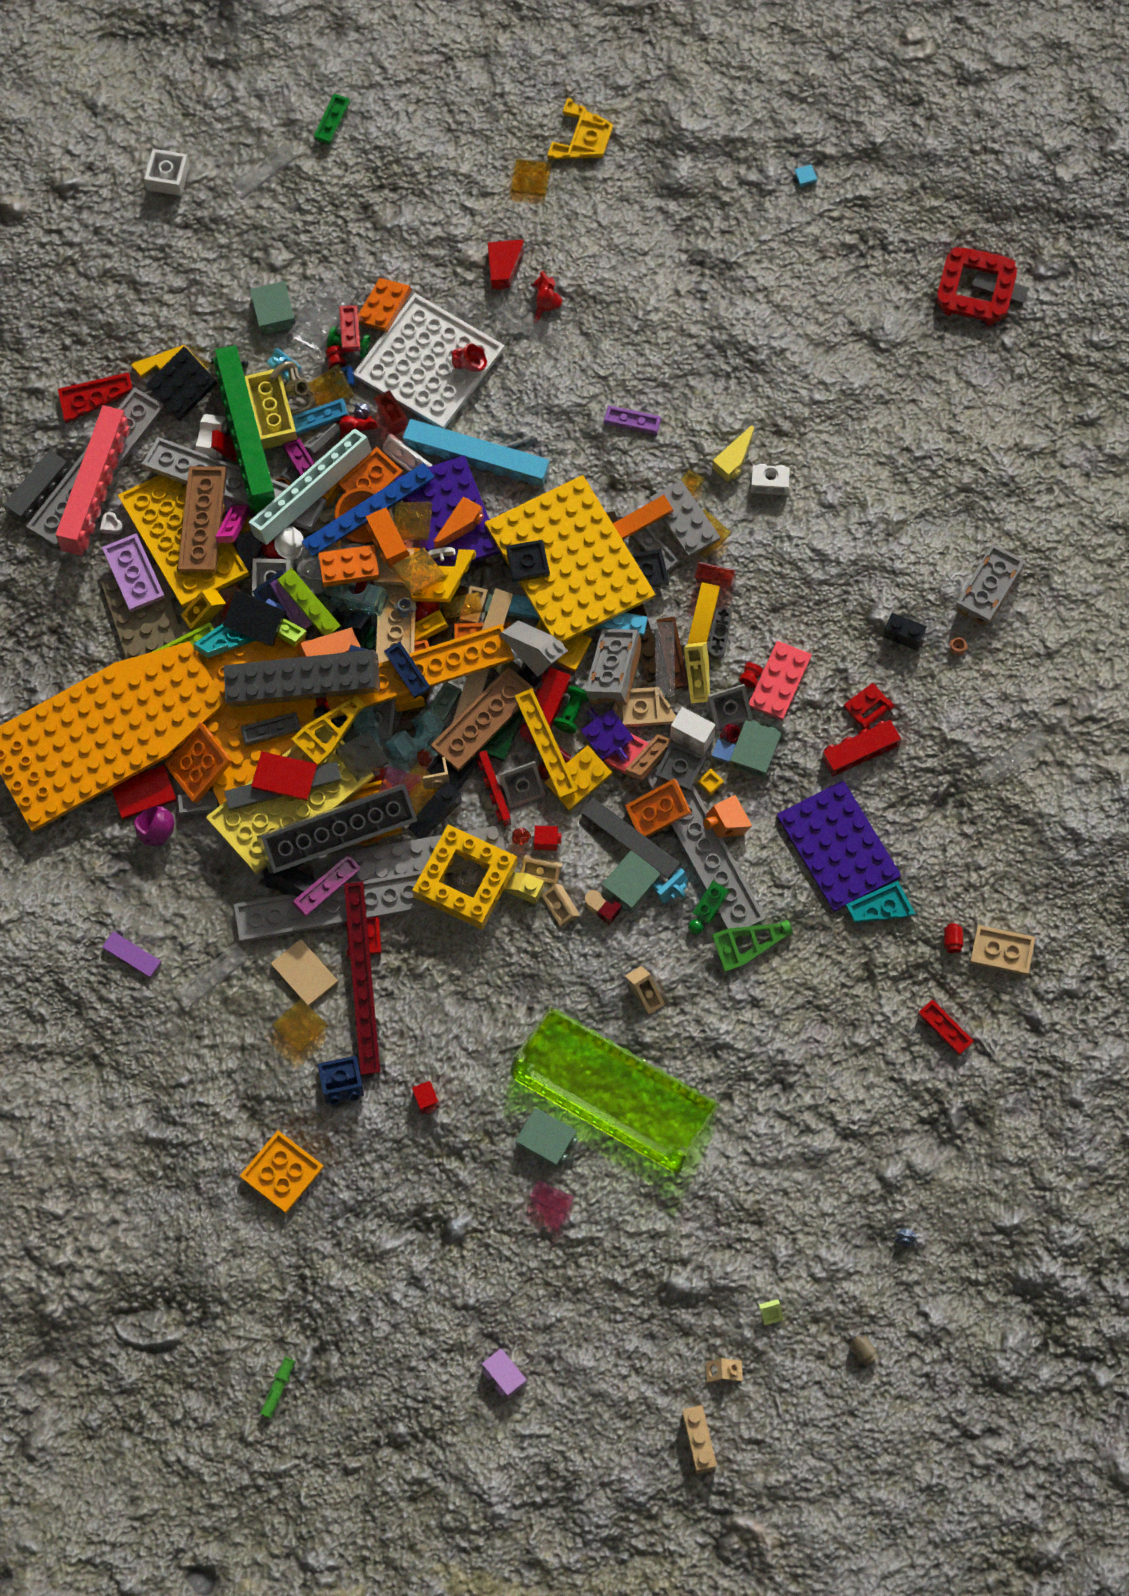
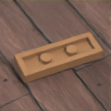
M657 734L625 769L626 775L642 781L664 757L673 740Z

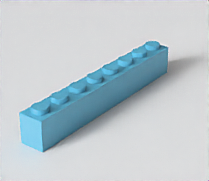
M413 419L409 420L403 436V443L412 450H420L427 455H437L448 461L465 455L468 465L474 466L478 470L491 471L498 476H508L515 481H525L532 486L543 487L550 469L549 459Z

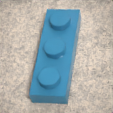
M341 398L294 415L292 418L296 433L299 435L339 421L342 417L349 415L346 403Z

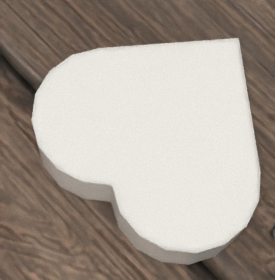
M113 512L105 513L102 517L100 533L120 534L123 530L121 521L117 519Z

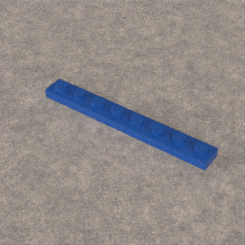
M422 463L302 541L303 547L314 558L319 552L325 551L368 523L366 516L385 507L387 510L433 481L434 475Z

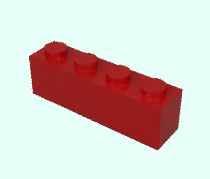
M550 667L548 672H544L541 680L543 682L542 687L537 689L535 696L550 729H552L553 721L558 715L567 689L572 682V677L570 674ZM523 723L520 729L522 740L536 745L527 723Z
M891 720L881 721L874 728L869 730L863 729L852 738L846 737L835 746L834 744L827 746L822 753V760L831 776L834 777L900 746L901 737Z

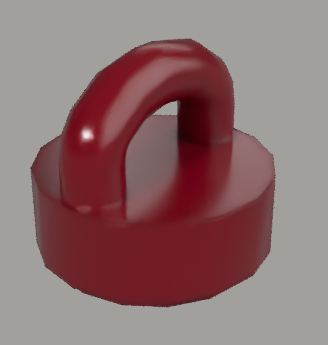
M727 724L720 733V738L729 743H736L741 730L738 725Z

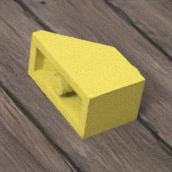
M513 872L504 891L536 905L544 890V881L527 873Z

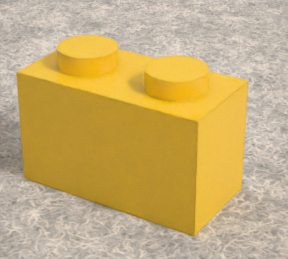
M216 589L204 590L197 595L181 616L190 629H197L209 623L226 603Z

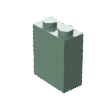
M285 281L250 289L261 335L272 334L280 330H290L296 327Z
M745 720L731 756L729 767L766 779L781 740V732L773 727L761 726L756 721L749 722Z
M630 851L602 883V894L607 899H613L621 904L623 911H629L632 914L652 891L653 885L661 880V873L633 851Z
M535 1107L515 1140V1144L518 1148L557 1169L559 1165L563 1166L567 1160L568 1155L566 1153L569 1148L573 1149L578 1141L576 1137L577 1130Z

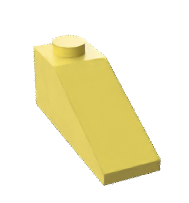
M752 425L713 460L712 469L727 482L731 479H736L741 474V469L754 435V427Z
M707 642L687 644L684 647L691 703L707 702L708 695H710Z

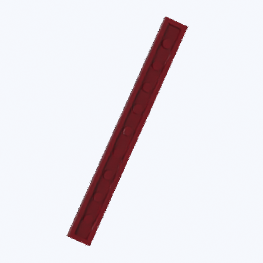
M364 882L344 883L361 1076L381 1074Z

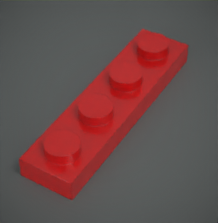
M487 751L479 752L477 764L479 770H483L485 773L483 780L486 788L490 787L491 793L489 797L492 805L496 804L498 810L495 811L499 822L502 821L504 827L511 825V817Z

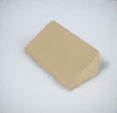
M525 855L520 873H527L544 882L557 884L563 864Z
M554 884L541 895L560 927L580 917L579 912L561 884Z

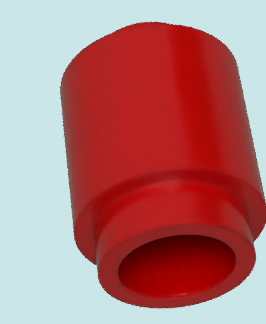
M957 923L947 924V927L943 928L944 948H946L947 953H960L964 946L963 928Z

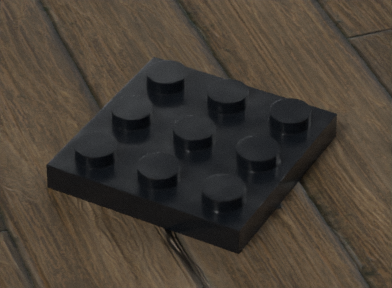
M183 346L145 385L180 422L218 382L194 355Z

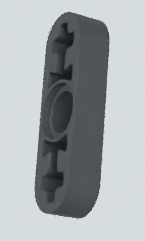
M721 606L715 611L708 648L709 656L713 659H721L726 651L732 619V611L726 606ZM722 613H726L724 624L720 623ZM717 629H723L725 631V635L722 637H718L715 634V631ZM716 642H720L718 653L714 652Z

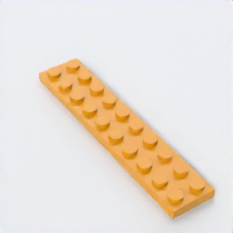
M502 624L409 653L430 687L514 660L511 647L499 635L504 631ZM388 660L379 663L380 692L356 695L366 705L363 708L365 709L411 693ZM355 695L326 697L330 711L352 699ZM339 713V714L336 715L334 718L343 716V715H345V714H344V713Z

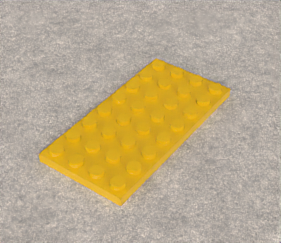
M158 475L118 494V497L181 607L189 606L201 591L212 589L219 591L250 576L233 544L225 542L219 543L217 572H179L178 564L184 518L183 509L185 507L187 485Z

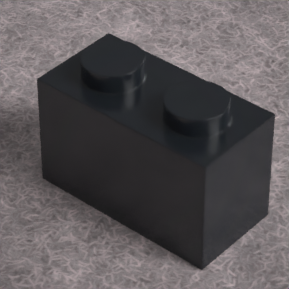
M891 613L885 626L883 637L918 651L925 636L927 626Z

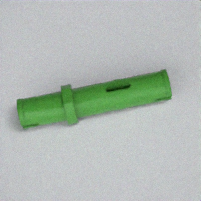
M283 1357L278 1373L274 1374L275 1380L259 1414L272 1419L284 1387L290 1381L289 1376L296 1363L293 1359Z

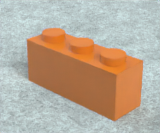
M386 507L366 516L368 524L365 526L369 534H373L375 537L372 540L376 549L380 548L382 551L379 554L383 563L387 562L391 569L411 559Z
M351 627L302 642L297 649L299 657L345 653L349 651L350 645L360 647V644Z

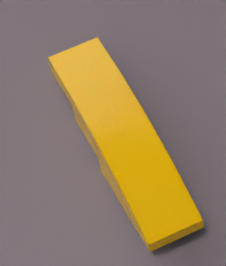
M701 583L687 644L708 643L720 586Z

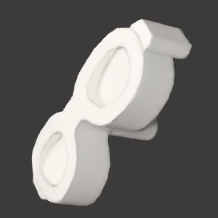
M452 547L432 549L427 553L428 560L440 556V560L444 561V556H456L455 549Z

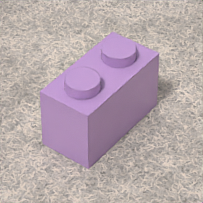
M501 1348L482 1363L484 1369L482 1373L489 1381L492 1379L496 1383L495 1389L501 1396L505 1395L509 1399L527 1384V1379Z

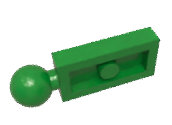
M715 881L711 882L692 912L697 918L691 920L688 924L690 933L694 935L700 934L704 928L703 922L705 921L709 924L712 922L729 895L730 890Z

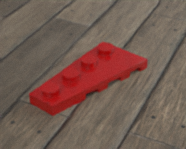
M129 372L58 388L65 423L129 394L133 390Z

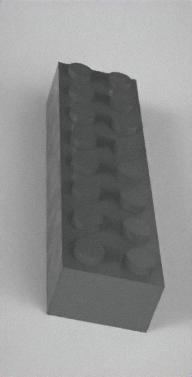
M374 650L224 665L225 703L230 707H241L380 692L378 654Z
M399 784L256 837L269 873H276L416 822L417 818L406 785Z

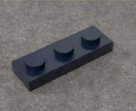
M401 642L384 650L385 656L414 699L431 690Z

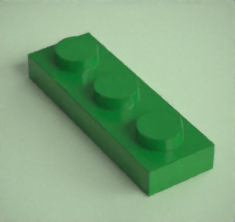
M333 94L313 136L314 140L331 145L351 103L350 98Z

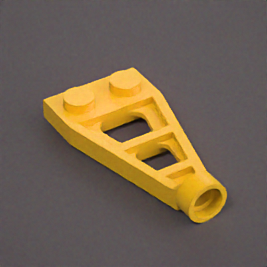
M355 695L352 699L305 725L292 738V741L314 763L320 766L333 754L358 713L366 705ZM339 713H344L347 716V720L340 728H337L331 720ZM323 726H330L334 732L328 743H322L315 736L316 730Z

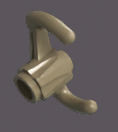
M287 361L278 365L270 375V380L275 381L283 370L288 369L289 381L286 383V393L290 397H300L306 401V405L290 410L291 415L294 416L310 410L316 403V398L308 392L309 386L299 376L296 363Z

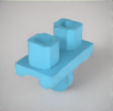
M276 348L266 363L275 369L284 362L295 361ZM296 363L298 373H300L302 367ZM285 369L281 372V375L289 380L288 369Z
M680 869L665 884L659 880L653 885V888L660 901L665 905L671 898L674 900L679 896L683 899L686 896L684 890L688 887L686 884L689 880L685 876V871Z

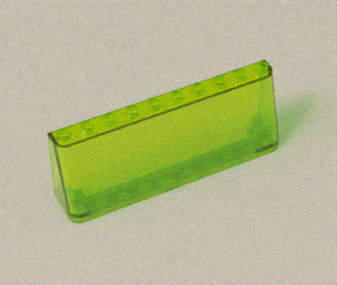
M551 1006L515 1054L510 1070L511 1076L516 1081L675 1173L681 1172L720 1107V1104L713 1098L701 1094L697 1089L682 1083L680 1079L670 1076L661 1068H656L645 1059L637 1057L628 1049L618 1046L611 1039L599 1035L595 1030L587 1028L580 1024L578 1020L566 1016L562 1011Z

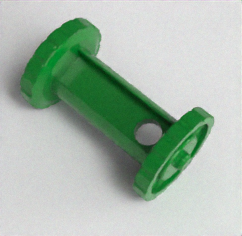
M332 326L330 329L327 348L331 346L342 347L341 334L337 333V327ZM365 335L363 340L360 339V358L362 359L368 354L371 342L370 335Z
M570 686L567 689V694L570 696L562 717L555 718L553 725L561 731L574 734L577 731L574 721L582 703L589 702V698L585 690Z

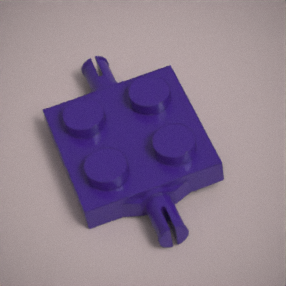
M590 708V711L588 710L586 713L592 721L581 729L587 741L602 761L614 755H617L622 763H625V760L628 761L629 757H627L623 750L634 741V738L613 709L604 715L598 716L594 709Z

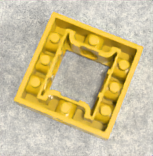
M448 824L412 890L413 897L483 930L518 865L517 856ZM454 853L464 857L466 861L470 860L481 865L483 869L488 868L474 898L443 884L446 872L455 861Z

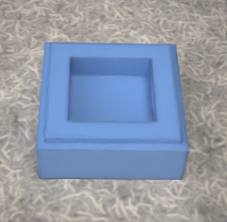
M718 739L712 758L730 764V759L736 745Z

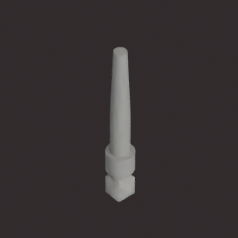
M533 434L531 437L526 436L521 440L503 446L512 448L521 444H529L530 441H537L538 436Z

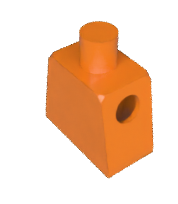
M736 795L715 804L706 814L707 818L703 820L704 828L706 830L713 828L716 836L719 838L742 836L752 826Z

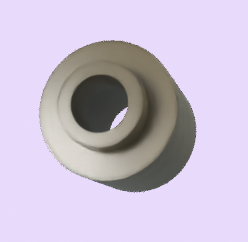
M858 1335L850 1341L852 1344L850 1347L851 1351L860 1363H864L865 1366L879 1357L876 1353L877 1350L866 1335L864 1337Z

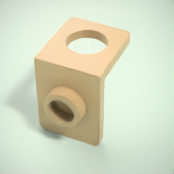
M442 757L445 772L422 777L424 789L440 788L446 782L450 784L445 757Z
M719 1358L706 1362L707 1382L722 1379L743 1381L742 1361ZM714 1365H716L717 1373L713 1377L711 1374V1369Z

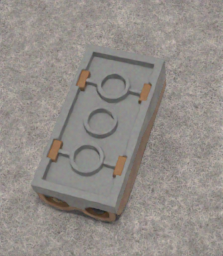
M992 543L956 603L957 612L965 617L973 618L975 622L982 626L990 624L1021 574L1025 560Z
M602 629L585 689L591 704L609 701L616 702L618 705H627L641 652V638L638 630Z

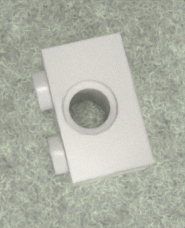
M765 464L753 465L751 493L788 495L790 467L783 465L767 466ZM767 477H773L774 480H768Z

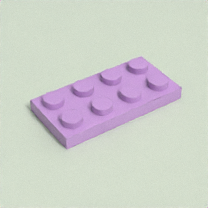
M137 533L102 547L130 612L165 598Z

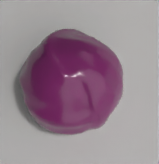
M160 806L144 810L134 821L136 836L148 846L164 845L174 830L173 815L166 808Z

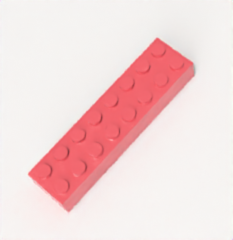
M105 405L101 408L56 532V538L61 551L83 556L84 551L89 547L90 534L94 533L96 517L99 518L101 514V503L106 500V490L108 485L112 483L113 470L118 466L119 453L123 452L125 437H128L130 433V426H128V419L125 416L124 410Z

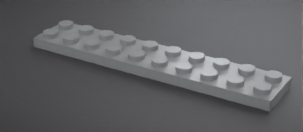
M135 387L118 408L125 412L128 426H130V433L128 437H125L124 450L122 453H119V463L117 468L113 470L112 475L115 474L165 409L162 403ZM86 450L26 526L27 530L55 547L59 546L56 532Z
M157 437L142 462L143 469L186 485L189 466L226 467L224 499L239 505H248V497L245 493L244 481H242L240 473L241 469L238 466ZM271 479L275 498L289 487V485ZM320 497L291 524L311 531L326 505V499Z
M659 765L655 766L645 777L651 790L667 783L655 777ZM694 785L690 792L681 789L692 814L671 824V827L705 890L708 889L712 881L730 890L729 895L718 910V914L726 929L756 926L766 921L762 910L722 837L716 836L713 828L709 830L704 828L703 820L707 818L706 814L708 811Z
M501 825L464 831L505 850ZM442 835L317 857L311 860L314 879H320L348 854L361 867V870L346 883L423 870ZM454 853L455 861L452 866L450 865L446 874L481 868V865L470 860L466 861L464 857Z
M423 870L359 881L364 882L367 918L379 916L380 918L432 908V906L413 897L412 890ZM344 885L306 917L292 905V902L298 896L291 894L234 904L240 943L345 924L347 922Z

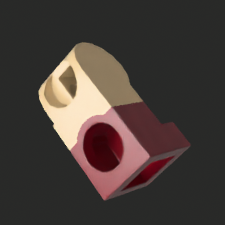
M591 890L585 895L586 908L608 925L621 912V904L616 901L610 904L596 890Z

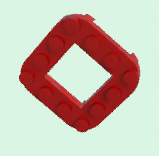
M953 248L946 257L936 303H938V306L947 316H951V313L984 320L987 321L986 325H993V323L1003 318L1005 319L1017 276L1015 261L1005 256L970 248ZM963 267L998 275L991 302L956 294Z

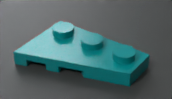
M221 624L195 642L194 649L209 658L256 640Z
M898 881L846 904V909L854 924L915 917L916 915Z

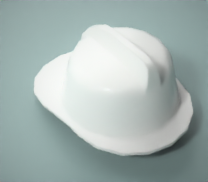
M288 525L274 538V545L278 554L290 560L299 558L302 554L303 535L295 527Z

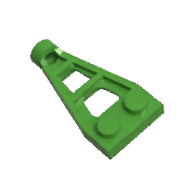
M785 920L778 924L728 928L711 934L723 971L726 972L746 964L784 937L792 935L793 931L789 921ZM764 930L769 931L770 940L759 945L755 933ZM747 935L751 938L753 946L750 950L741 954L738 951L735 938Z

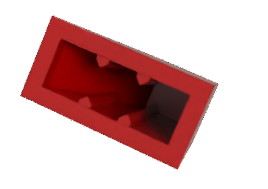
M520 239L487 242L491 287L498 290L510 288L524 253V241Z

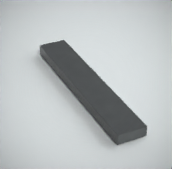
M337 761L317 767L311 789L342 781ZM251 784L224 791L229 811L283 797L282 795L252 789Z
M592 798L581 811L585 817L630 851L637 854L668 880L681 866L677 860L595 798Z

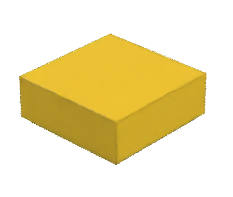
M709 769L697 780V784L711 796L724 784V780L712 769Z

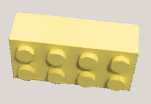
M274 369L245 376L263 450L297 439L281 373L275 381L270 380V375Z

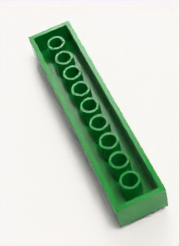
M236 345L215 349L216 357H213L216 379L219 382V391L222 394V402L226 410L225 413L227 422H229L230 434L233 438L234 450L237 453V462L241 469L240 473L242 481H244L249 509L254 510L256 516L275 499V494Z

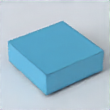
M812 165L794 170L800 187L817 182Z

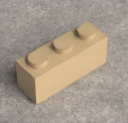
M703 1405L682 1409V1417L696 1474L716 1470L717 1464Z

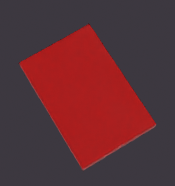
M261 751L251 788L308 801L318 765Z
M164 765L135 775L111 789L122 820L139 815L148 808L154 806L161 807L177 801Z

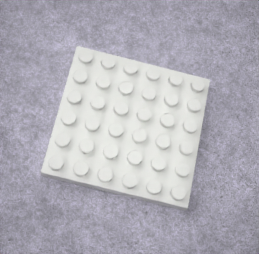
M414 293L397 315L389 331L383 333L354 371L353 375L357 380L437 427L445 429L504 351L505 345ZM469 343H474L483 349L488 362L487 367L480 372H470L465 368H454L451 352L457 348H464Z

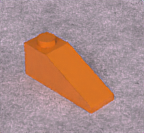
M462 497L434 539L435 549L448 545L472 531L477 524L479 525L484 518L482 506Z

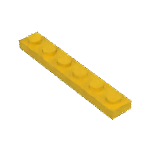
M531 688L515 695L559 798L562 799L578 792L533 689Z

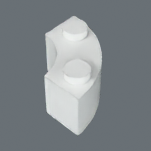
M204 414L200 421L195 451L216 459L223 458L221 453L211 448L213 430H219L227 435L229 426L226 424V417Z

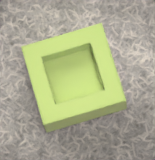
M779 1299L759 1304L764 1326L784 1320Z

